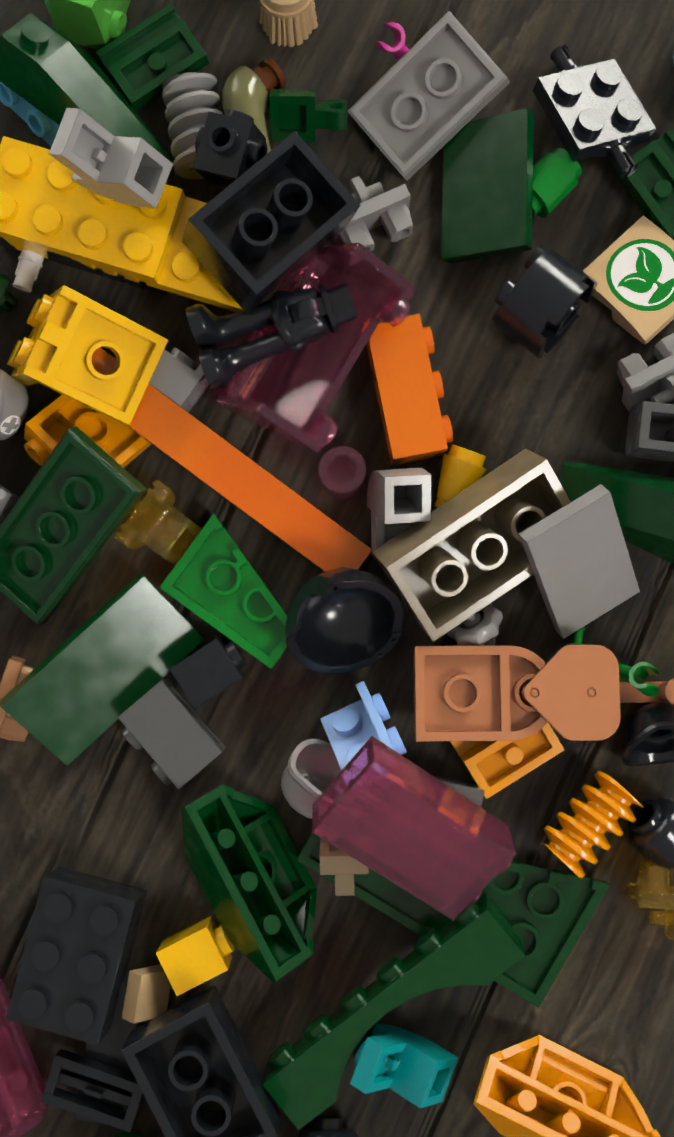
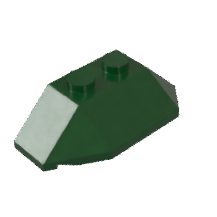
M222 784L181 808L185 857L229 941L272 982H277L313 955L314 941L311 939L315 924L317 888L305 865L296 861L298 852L275 808Z

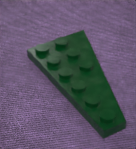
M328 818L320 819L298 854L296 861L320 875V838L367 837L369 874H354L355 896L420 936L432 928L439 931L452 921L450 919L452 913L462 903L470 899L476 902L486 894L522 938L525 953L524 958L494 981L538 1008L610 886L604 880L586 876L579 878L573 873L457 848V851L445 850L430 845V841L412 838L411 842L396 840L385 836V831ZM321 875L335 884V875Z

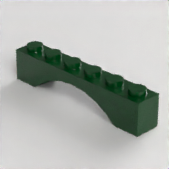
M486 894L476 902L470 899L462 903L452 913L450 917L452 921L439 931L432 928L425 932L414 943L413 948L415 950L402 960L398 957L389 960L377 972V979L365 989L361 985L353 988L341 1000L338 1010L329 1017L325 1014L319 1015L305 1028L302 1038L293 1045L289 1042L283 1043L267 1059L269 1065L262 1085L298 1130L336 1102L340 1079L352 1052L365 1033L386 1013L411 998L433 990L461 985L487 986L525 957L522 938Z

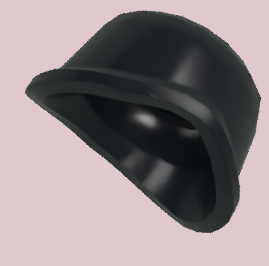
M665 702L647 704L637 709L628 717L625 729V747L622 752V760L625 766H644L674 762L673 704Z

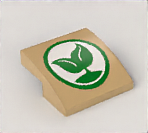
M643 215L585 268L583 272L597 282L596 290L592 296L612 310V320L646 345L674 319V240Z

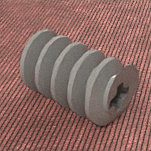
M196 72L175 74L168 77L162 84V98L164 105H166L165 116L169 123L168 135L170 140H172L170 148L172 156L175 158L173 167L175 174L182 178L204 179L193 169L197 155L195 150L196 137L200 128L205 126L209 111L222 114L221 111L215 109L221 104L219 94L214 92L218 87L217 78L212 74Z

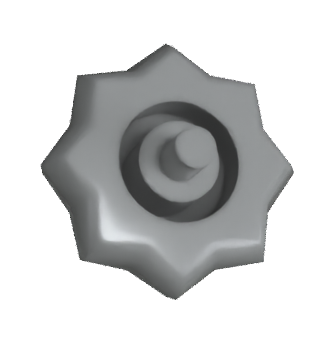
M490 603L447 632V635L455 640L458 646H494L495 638L499 633V625L503 619L502 612L494 608L492 603Z

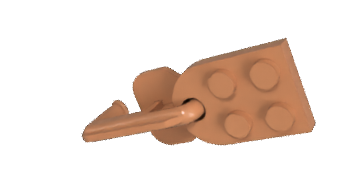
M566 645L560 648L547 663L534 652L518 646L413 647L414 741L416 742L515 741L536 734L547 722L567 740L598 741L609 738L618 729L621 719L620 703L670 702L674 705V678L670 681L644 682L659 688L656 696L648 697L630 683L619 682L617 658L612 651L601 645ZM531 679L528 683L522 685L526 680ZM522 700H523L524 702H526V703H529L532 707L527 706L526 704H524V703L522 702Z

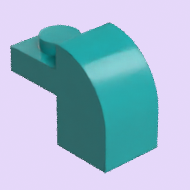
M376 1024L371 1037H367L355 1055L354 1065L356 1068L350 1084L364 1094L389 1088L421 1109L443 1101L459 1057L423 1036L397 1026Z

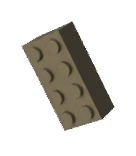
M525 448L431 512V521L415 522L372 551V554L417 624L434 642L534 574L519 533L571 502L548 460Z

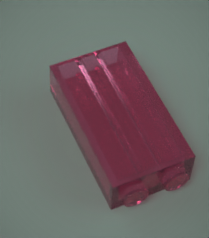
M373 736L368 739L312 804V832L452 920L466 906L473 905L478 900L481 891L497 874L505 872L516 855L508 825Z

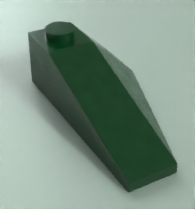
M29 13L0 35V82L59 126L66 108H80L112 135L142 138L171 163L173 162L170 154L92 56L56 28Z
M563 461L559 482L570 502L600 484L603 485L611 493L624 540L674 564V478Z

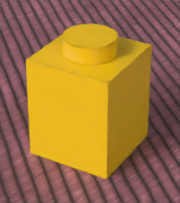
M210 916L164 939L157 949L156 955L177 997L228 971L232 960L231 953L235 951V948L229 941L222 926L218 927L213 916Z

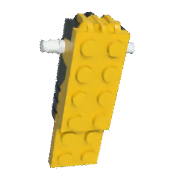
M3 136L0 144V246L21 252L20 256H18L19 262L15 271L16 277L12 284L13 287L31 293L34 281H37L40 268L43 267V261L49 260L104 277L106 275L107 278L125 283L127 281L129 285L142 289L149 288L150 291L167 296L168 292L234 312L244 311L182 242L188 219L205 206L206 202L186 197L183 189L165 184L157 208L122 204L98 195L72 180L74 172L49 155L50 149Z

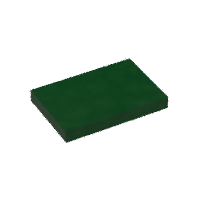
M528 108L469 121L443 146L441 259L446 263L532 250L534 114Z

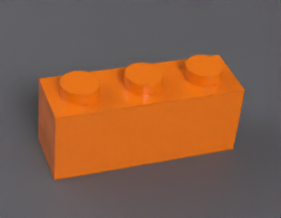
M420 313L365 324L364 337L391 466L443 456L448 449L447 443L453 442V431L449 416H441L438 398L444 397V389L439 370L432 372L429 354L435 353V347L430 326H422Z

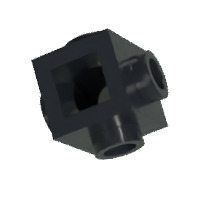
M227 110L226 115L209 111L205 126L200 128L196 137L195 150L197 155L193 169L208 183L228 187L267 154L266 138L254 124V119L243 112Z

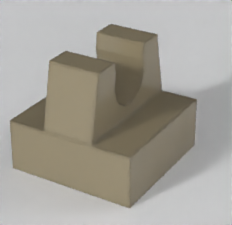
M367 837L320 838V875H335V896H355L354 874H369Z

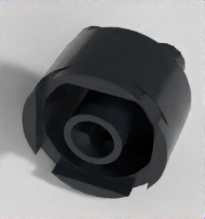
M542 244L532 252L526 261L524 268L527 271L519 281L516 282L514 279H510L502 287L495 299L499 307L492 317L497 328L538 359L542 358L543 351L546 353L551 351L579 317L576 314L579 309L578 301L581 299L588 303L597 287V282L556 251L548 249Z

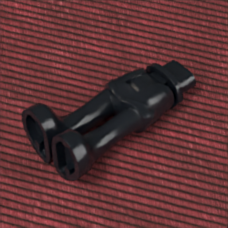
M347 283L326 289L325 284L319 285L320 293L316 288L298 289L289 292L285 290L277 291L271 299L256 305L248 313L241 311L231 315L216 316L203 304L186 307V315L192 334L202 350L199 352V358L211 390L215 392L227 387L235 374L255 363L287 351L292 353L302 351L305 346L321 339L325 335L340 332L338 325L358 319ZM275 325V332L230 348H217L256 330Z

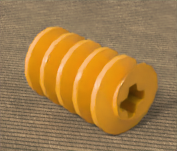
M596 771L594 774L600 786L599 789L584 784L582 787L587 803L575 798H571L569 801L575 814L574 817L558 812L556 816L562 826L561 831L548 825L544 828L550 841L549 844L545 845L579 878L585 876V872L579 863L581 859L592 864L598 862L592 849L593 845L607 851L611 848L605 836L606 831L620 837L624 834L617 819L620 817L634 823L637 819L630 805L633 803L644 808L623 786L602 771Z

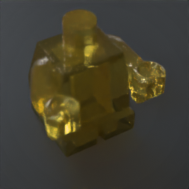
M156 480L152 483L155 488L153 490L149 488L145 498L142 501L139 499L129 513L131 515L126 523L121 524L120 528L122 531L120 533L116 531L114 536L115 539L127 548L139 549L145 544L159 556L176 565L202 528L173 507L176 501L175 494L161 481Z

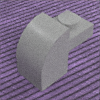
M66 108L49 155L74 172L71 179L81 186L113 201L137 207L157 208L173 163L144 139L114 136L80 108Z
M425 469L375 470L371 473L367 489V507L371 510L372 551L415 522L431 521V474Z

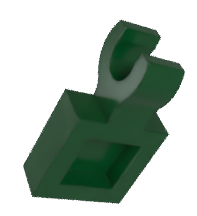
M270 89L271 141H283L295 131L304 142H315L316 129H347L346 100H328L316 104V90Z

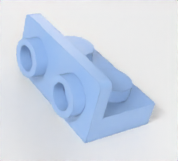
M364 681L355 684L362 700L320 718L353 798L406 775L398 757L407 753L395 726L386 730L383 721L391 717L380 693L370 695Z

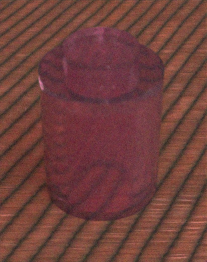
M338 446L328 450L321 458L319 464V478L323 490L332 498L346 500L357 495L362 489L366 475V464L361 454L347 446Z

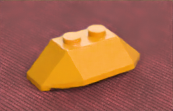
M541 1035L487 1056L473 1105L498 1133L505 1137H661L656 1129L653 1130L643 1107L624 1077Z

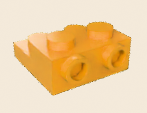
M65 395L58 397L25 423L24 439L27 441L24 444L25 450L40 466L47 460L66 431L75 426L83 431L123 468L151 445V443L128 426Z

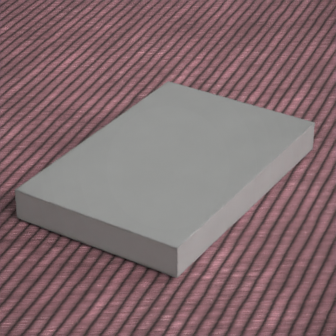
M448 11L348 110V113L405 180L408 181L510 82L507 76L454 15Z
M601 484L519 533L554 629L563 639L640 592L611 493Z

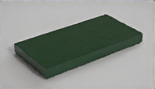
M77 426L66 431L0 525V592L38 626L49 620L147 490Z
M140 572L0 700V706L68 766L116 722L123 712L169 673L170 668L177 665L195 649L204 638Z

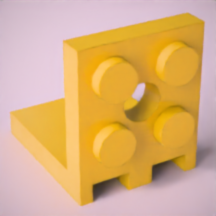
M65 285L49 296L44 294L41 300L37 299L28 317L27 324L33 326L29 338L24 337L22 341L18 340L7 365L14 368L11 376L25 386L40 383L124 425H130L168 339ZM99 347L108 348L116 357V368L109 375L98 373L92 365V355Z

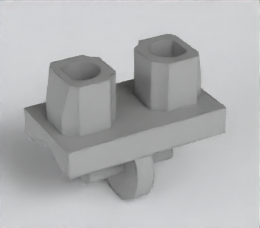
M359 176L349 180L351 195L360 204V207L347 227L333 238L335 245L342 243L350 257L356 260L374 250L375 244L369 230L383 225L390 242H397L412 234L413 223L409 211L411 195L406 184L384 193L380 182L365 187Z
M674 333L661 339L655 345L653 354L659 362L648 367L639 353H633L618 362L617 375L623 386L622 403L628 412L642 401L674 404Z

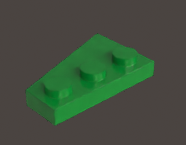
M213 513L159 588L272 669L288 647L285 636L287 614Z

